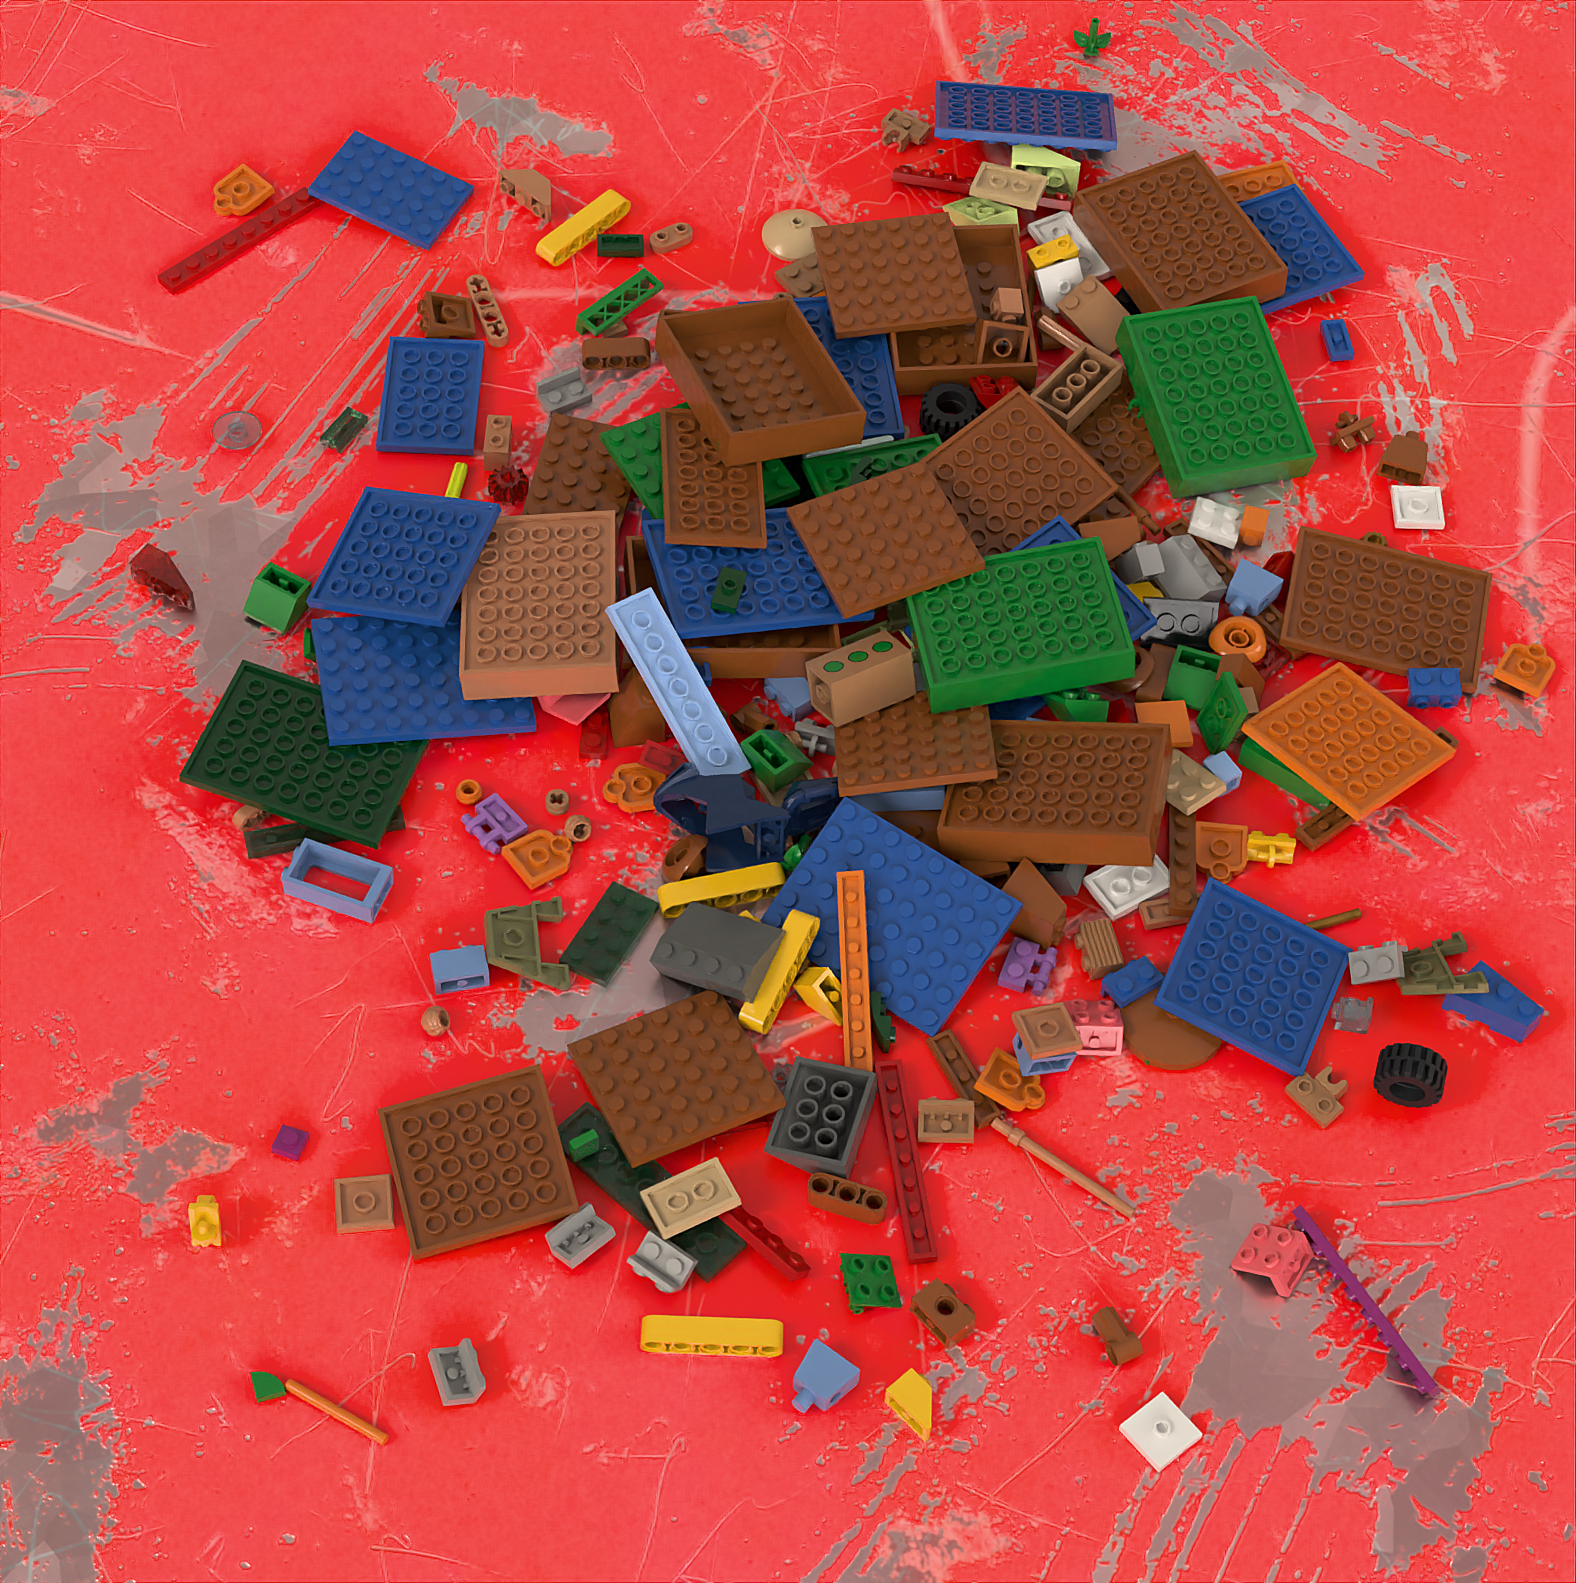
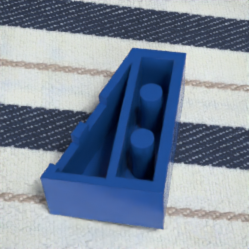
M1480 960L1468 973L1482 971L1488 982L1489 992L1446 994L1441 1009L1448 1012L1450 1009L1465 1015V1019L1469 1021L1477 1020L1490 1026V1030L1521 1043L1538 1027L1545 1010Z

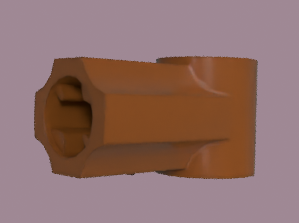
M1041 307L1038 311L1034 312L1033 316L1038 331L1037 337L1040 351L1064 349L1065 345L1037 327L1038 320L1043 315L1057 323L1054 311L1049 309V307Z
M754 702L747 703L729 716L731 725L739 734H743L746 731L754 734L760 729H779L777 721L764 715Z
M1106 1306L1098 1310L1091 1317V1322L1103 1339L1107 1356L1114 1366L1122 1365L1143 1354L1139 1338L1133 1331L1127 1330L1113 1306Z

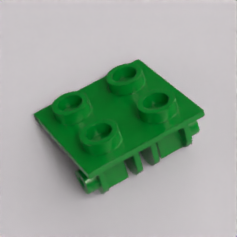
M840 1253L841 1265L839 1268L843 1273V1285L846 1287L845 1293L849 1295L848 1307L853 1311V1314L863 1313L865 1306L902 1307L890 1256Z

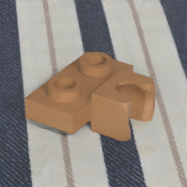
M892 108L881 121V127L885 129L882 134V144L887 146L891 142L898 143V153H901L909 145V141L920 145L931 132V125L895 108Z
M1331 1066L1324 1068L1315 1076V1079L1304 1071L1302 1076L1298 1075L1284 1090L1323 1129L1343 1112L1344 1107L1337 1100L1348 1090V1082L1346 1080H1341L1337 1084L1329 1082L1332 1078Z

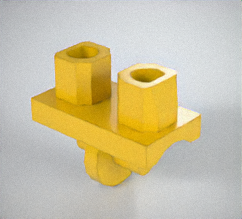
M1252 831L1251 834H1248L1247 860L1267 862V867L1273 868L1274 863L1292 864L1296 838H1290L1285 833H1278L1273 837L1265 836L1262 831Z
M199 1195L197 1196V1202L189 1203L188 1208L192 1246L201 1245L202 1247H207L209 1243L221 1246L222 1233L219 1205L215 1203V1196Z

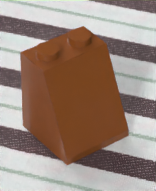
M1137 516L1078 524L1074 529L1082 539L1100 536L1108 564L1128 549H1132V546L1137 544L1143 536V528L1141 523H1138Z
M632 667L619 685V692H615L607 703L614 748L644 745L647 739L656 743L665 742V718L637 667Z
M1024 857L1001 889V891L1023 904L1022 909L1007 931L1021 939L1039 944V949L1046 952L1048 947L1059 946L1065 935V932L1062 930L1068 920L1065 917L1067 905L1031 861Z

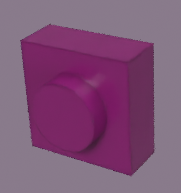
M283 1124L271 1146L272 1153L298 1161L309 1140V1133Z

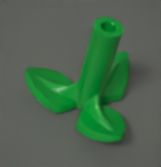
M1098 18L1091 19L1089 37L1077 30L1073 32L1075 42L1080 47H1087L1084 50V54L1089 56H1098L1099 50L1097 48H1105L1111 39L1110 32L1098 35L1100 22Z
M802 834L798 844L793 845L785 853V861L779 862L782 864L784 873L788 874L790 871L795 870L811 841L810 836Z

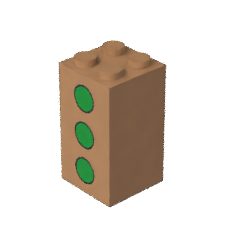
M884 630L805 662L811 706L834 726L839 727L916 695L915 684L917 683V678L913 671L914 655L911 649L905 647L896 637H893Z

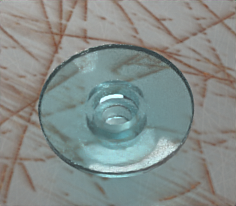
M232 411L220 416L214 423L212 431L213 437L219 445L227 449L240 450L256 443L261 436L262 428L260 421L253 414L244 411Z

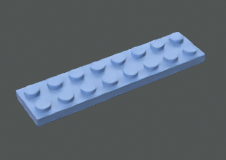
M652 588L645 589L608 606L605 612L686 758L694 765L698 774L704 776L742 774L752 768Z

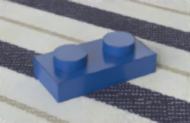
M1344 319L1322 320L1320 330L1330 362L1353 360L1355 353Z

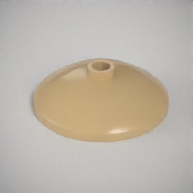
M788 209L772 215L765 222L762 229V241L765 248L775 257L789 262H796L815 252L811 237V227L828 225L815 213L803 209Z

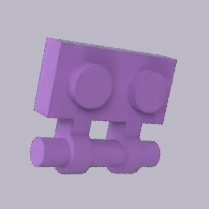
M496 792L475 806L477 816L472 818L466 813L461 817L465 830L470 835H475L480 840L479 844L484 850H489L493 855L498 854L501 850V847L496 843L500 839L508 845L528 832V825ZM487 824L492 831L487 833L482 826Z
M1014 937L997 985L1023 993L1025 986L1029 985L1033 987L1031 991L1033 995L1041 996L1043 990L1048 987L1050 971L1055 968L1057 963V949L1048 947L1046 954L1041 955L1038 954L1039 944ZM1033 965L1040 967L1037 974L1031 973Z

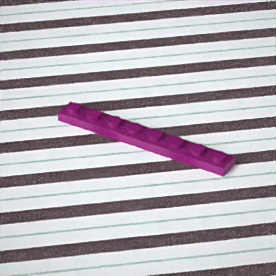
M1301 1205L1294 1209L1292 1213L1297 1218L1293 1222L1304 1235L1307 1233L1313 1239L1310 1246L1319 1258L1325 1255L1330 1262L1326 1267L1336 1280L1339 1278L1344 1280L1347 1286L1343 1290L1353 1303L1359 1300L1364 1307L1360 1311L1370 1326L1374 1323L1377 1324L1381 1330L1377 1335L1387 1348L1393 1346L1398 1352V1355L1394 1358L1403 1370L1407 1371L1410 1368L1416 1376L1412 1382L1423 1395L1428 1392L1432 1398L1442 1392L1306 1210Z

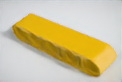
M613 189L607 190L541 239L537 244L536 254L554 267L560 265L594 240L597 234H602L629 212L631 202Z
M771 862L667 883L660 886L656 893L663 916L670 919L679 917L692 901L721 909L775 898L787 880L782 864Z
M796 909L789 913L782 927L786 933L753 1003L745 1002L740 1011L738 1022L742 1027L763 1035L769 1032L818 933L820 918Z
M648 1315L642 1318L640 1347L642 1350L651 1353L776 1357L783 1353V1323L773 1319Z

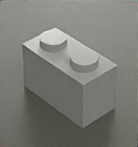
M1147 542L1134 544L1132 549H1128L1121 557L1114 560L1119 579L1125 585L1149 582L1165 572L1157 543L1148 545Z

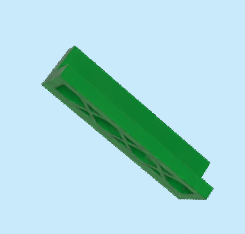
M643 268L578 314L575 330L580 335L590 331L597 337L663 290L664 284L646 268ZM650 283H651L654 287L651 288V289H648V288H649V285H650ZM604 319V322L596 327V321Z

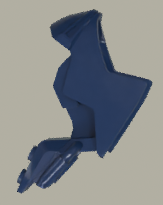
M684 762L656 789L653 803L658 812L690 834L703 835L709 839L706 851V871L722 873L771 862L779 863L785 861V843L788 836L808 834L825 826L836 810L835 805L840 803L844 797H839L838 777L795 781L789 788L779 808L756 800L755 788L743 781L740 774L699 775L691 762ZM693 801L700 803V812H707V815L699 813ZM742 826H746L753 833L754 844L745 843Z

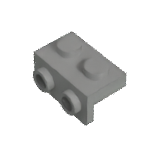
M1398 941L1383 942L1382 947L1374 948L1373 945L1359 946L1356 952L1348 953L1351 984L1362 985L1405 977L1402 953H1407L1408 947L1398 945Z
M589 1202L579 1207L580 1212L569 1215L545 1234L552 1254L572 1269L616 1236L613 1227L596 1216L593 1206Z
M464 1338L455 1347L432 1348L427 1354L443 1406L470 1404L478 1400L486 1389V1380L480 1371L477 1352L473 1348L470 1338Z

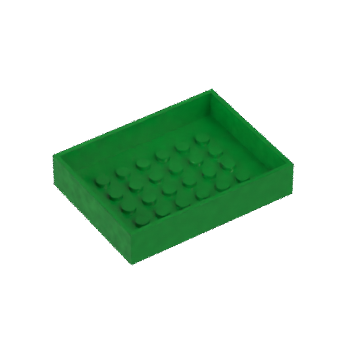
M1256 295L1124 316L1122 318L1115 340L1173 499L1308 475L1317 458V453Z
M1100 536L982 557L985 561L984 570L902 599L931 714L1135 677V649Z

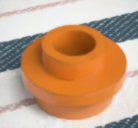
M463 780L456 789L457 799L464 804H474L481 799L482 788L475 780Z

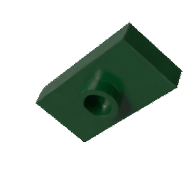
M597 234V257H644L643 234Z
M723 566L710 608L735 614L747 578V572Z

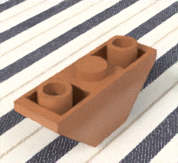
M534 169L500 170L498 172L499 189L504 194L514 198L520 205L531 210L537 217H541L546 222L551 221V184L549 179Z

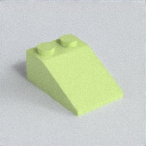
M1025 143L1012 145L1010 168L1048 176V184L1045 188L1046 193L1065 192L1069 194L1068 197H1073L1074 199L1080 172L1079 162L1043 146L1033 147Z
M970 196L943 205V211L949 212L950 219L955 226L1017 224L1018 234L1020 235L1017 209L1007 204Z

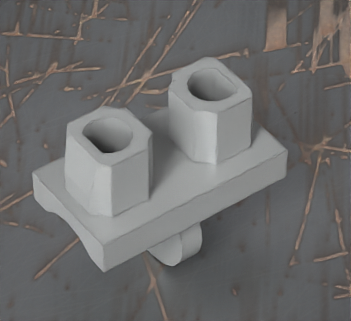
M805 718L802 722H796L795 731L798 732L802 739L803 748L809 749L808 756L814 757L816 751L836 756L834 725L830 724L826 728L818 727L814 720Z

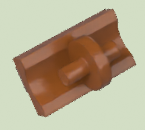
M1344 411L1338 416L1339 422L1335 423V427L1341 430L1337 431L1336 436L1331 438L1329 442L1332 447L1338 444L1345 454L1358 446L1354 439L1356 435L1362 444L1365 445L1376 437L1371 426L1375 419L1371 415L1358 421L1356 414L1351 415L1349 412Z

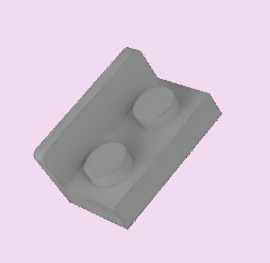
M578 366L564 370L559 374L536 383V399L550 418L553 412L561 414L592 401V393L581 380V370Z
M652 1229L647 1232L636 1254L629 1256L626 1262L633 1266L632 1269L635 1273L643 1277H649L656 1282L655 1286L665 1293H673L683 1289L698 1260L668 1239L663 1240L661 1234Z

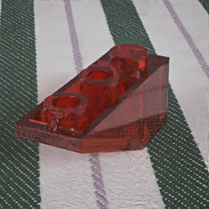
M147 543L129 562L133 580L140 585L144 584L150 587L158 595H164L172 599L177 605L185 606L193 611L195 608L193 592L168 553Z

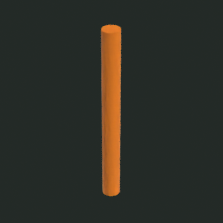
M289 1379L286 1382L285 1390L379 1444H386L389 1435L296 1381Z

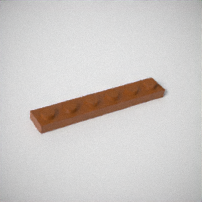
M1168 802L1169 915L1191 917L1197 904L1195 812L1187 816Z

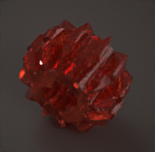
M503 465L501 470L494 469L493 474L489 475L488 493L490 496H493L494 502L501 501L503 506L506 503H511L514 506L515 501L523 502L524 496L528 495L529 479L524 474L522 468L515 470L514 465L510 468H506Z

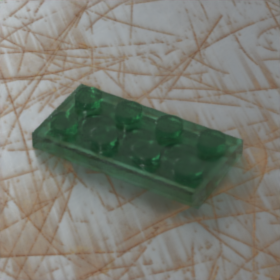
M613 881L559 958V964H567L570 971L606 988L659 910V903Z

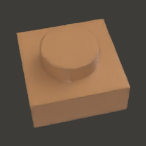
M604 319L597 320L596 327L601 325ZM621 319L602 332L601 335L603 338H622L628 335V329Z

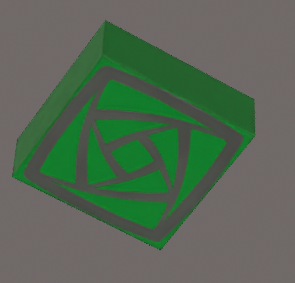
M594 1129L569 1141V1153L574 1163L599 1151V1136Z

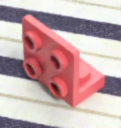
M609 692L537 697L543 711L578 725L595 709L601 706L611 694Z
M1084 999L1064 1001V1005L1083 1042L1082 1050L1076 1051L1077 1055L1121 1056L1124 1027L1120 1009L1116 1002L1108 999L1099 1001H1086Z
M1255 1223L1232 1260L1231 1266L1236 1270L1270 1277L1278 1294L1289 1297L1314 1256V1252L1303 1232Z

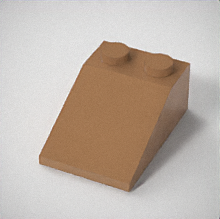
M1089 274L1060 300L1056 306L1061 317L1091 346L1111 357L1119 350L1115 336L1122 318L1131 315L1092 274Z

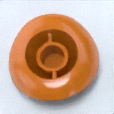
M1232 616L1221 621L1213 628L1209 636L1210 647L1220 655L1245 653L1251 663L1259 661L1264 656L1267 648L1266 637L1262 627L1255 620L1245 616Z

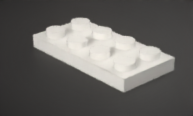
M1064 210L1028 224L1027 231L1039 246L1069 234L1079 250V263L1083 279L1089 274H1092L1098 281L1114 276L1074 222L1073 216L1069 211Z

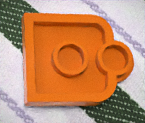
M242 163L215 184L213 191L216 199L213 208L215 213L220 216H229L231 214L246 215L275 193L274 188Z
M1516 643L1509 646L1495 668L1492 677L1538 698L1553 675L1556 664L1552 658L1547 656L1546 649L1542 645L1532 643L1526 646Z
M637 763L622 764L615 769L614 778L608 780L604 785L603 797L610 803H618L620 809L625 812L654 810L656 808L653 803V796L656 789L667 777L665 774Z
M1196 821V869L1206 873L1207 880L1209 877H1212L1227 885L1231 881L1232 876L1239 875L1244 871L1247 863L1248 826Z
M536 830L502 847L501 854L532 890L568 871L570 856L573 853V845L566 836H554L547 830Z
M996 1047L973 1088L1013 1111H1022L1026 1107L1029 1109H1039L1045 1102V1092L1039 1085L1040 1076H1022L1017 1058Z

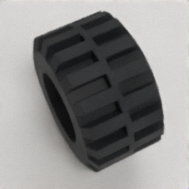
M942 382L938 383L937 387L931 386L929 391L924 393L921 401L919 419L921 430L926 433L925 435L938 433L942 443H944L980 415L981 402L975 392H971L970 387H963L961 383L953 384V382H947V384H944Z
M1394 1043L1393 1045L1385 1046V1049L1380 1051L1373 1086L1379 1095L1395 1104L1415 1108L1429 1107L1432 1104H1437L1442 1098L1448 1065H1446V1060L1439 1053L1434 1052L1430 1048L1411 1043Z

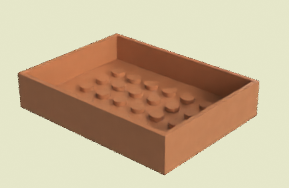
M615 510L498 516L462 589L459 677L464 700L619 692V635L605 612L608 606L619 602V537Z

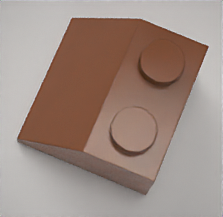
M978 318L974 337L975 364L1024 363L1030 327Z

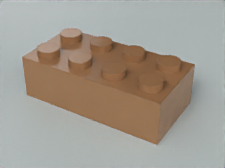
M1084 342L1030 397L1069 435L1120 385L1124 365Z

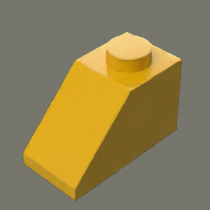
M809 967L793 984L794 988L809 1007L836 1025L842 1026V987L829 967Z
M910 1368L886 1389L884 1402L926 1442L930 1437L932 1387L929 1380L923 1374H917Z

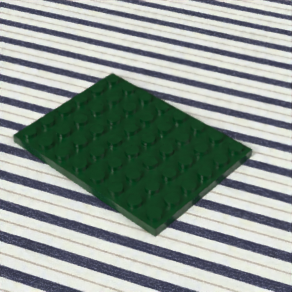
M242 660L181 771L179 782L377 850L431 739L329 746L319 685Z

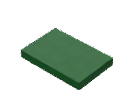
M1231 671L1222 672L1195 719L1210 755H1217L1222 751H1226L1248 714V709Z

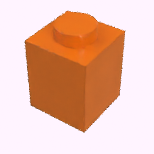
M1246 505L1237 542L1261 548L1270 510Z

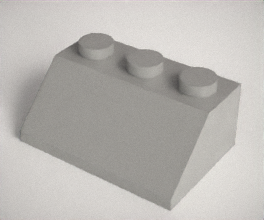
M1190 534L1172 536L1158 545L1165 572L1155 577L1154 581L1166 598L1214 600L1218 602L1221 600L1228 587Z

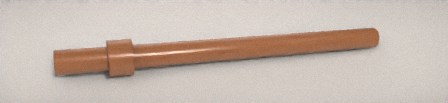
M998 1117L994 1119L991 1127L1008 1137L1010 1143L1016 1147L1020 1145L1129 1219L1134 1215L1135 1208L1026 1137L1024 1131L1018 1127L1014 1129Z

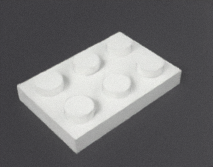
M1156 853L1153 867L1106 865L1085 876L1082 882L1112 921L1137 909L1140 902L1154 900L1169 892L1168 868Z

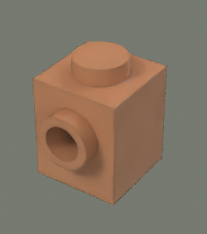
M998 287L990 303V314L993 315L994 321L1018 324L1024 314L1021 289Z

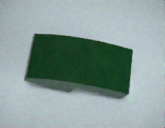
M865 455L859 461L851 475L849 486L871 478L873 473L871 470L872 458Z
M870 991L872 1032L881 1051L889 1053L890 1043H895L896 1027H891V1016H885L886 1003H881V992Z

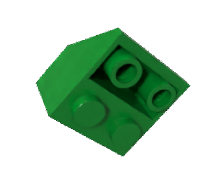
M269 562L255 578L245 603L243 614L285 635L309 608L306 600L312 590V583Z
M1178 644L1162 701L1185 700L1186 708L1201 711L1217 683L1215 679L1221 656Z
M1086 687L1040 694L1055 717L1061 721L1106 722L1110 701L1101 698L1100 693L1087 691Z
M760 729L741 742L740 748L752 767L749 770L773 793L813 767V762L780 731Z

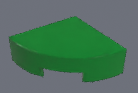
M261 1371L250 1372L257 1403L286 1395L282 1382L274 1375Z

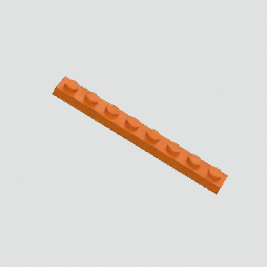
M863 870L837 872L845 1067L874 1073L865 874Z

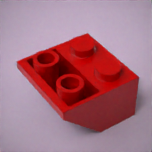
M987 375L969 377V383L986 409H989L1019 386L1017 381L1009 376H1002L1000 379L991 378Z

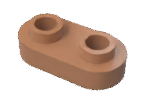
M679 222L658 230L650 236V248L655 253L664 254L687 245L693 239V229L689 224Z

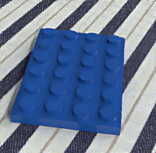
M356 130L308 187V194L428 251L474 192L473 185Z
M390 336L376 451L474 455L485 341Z

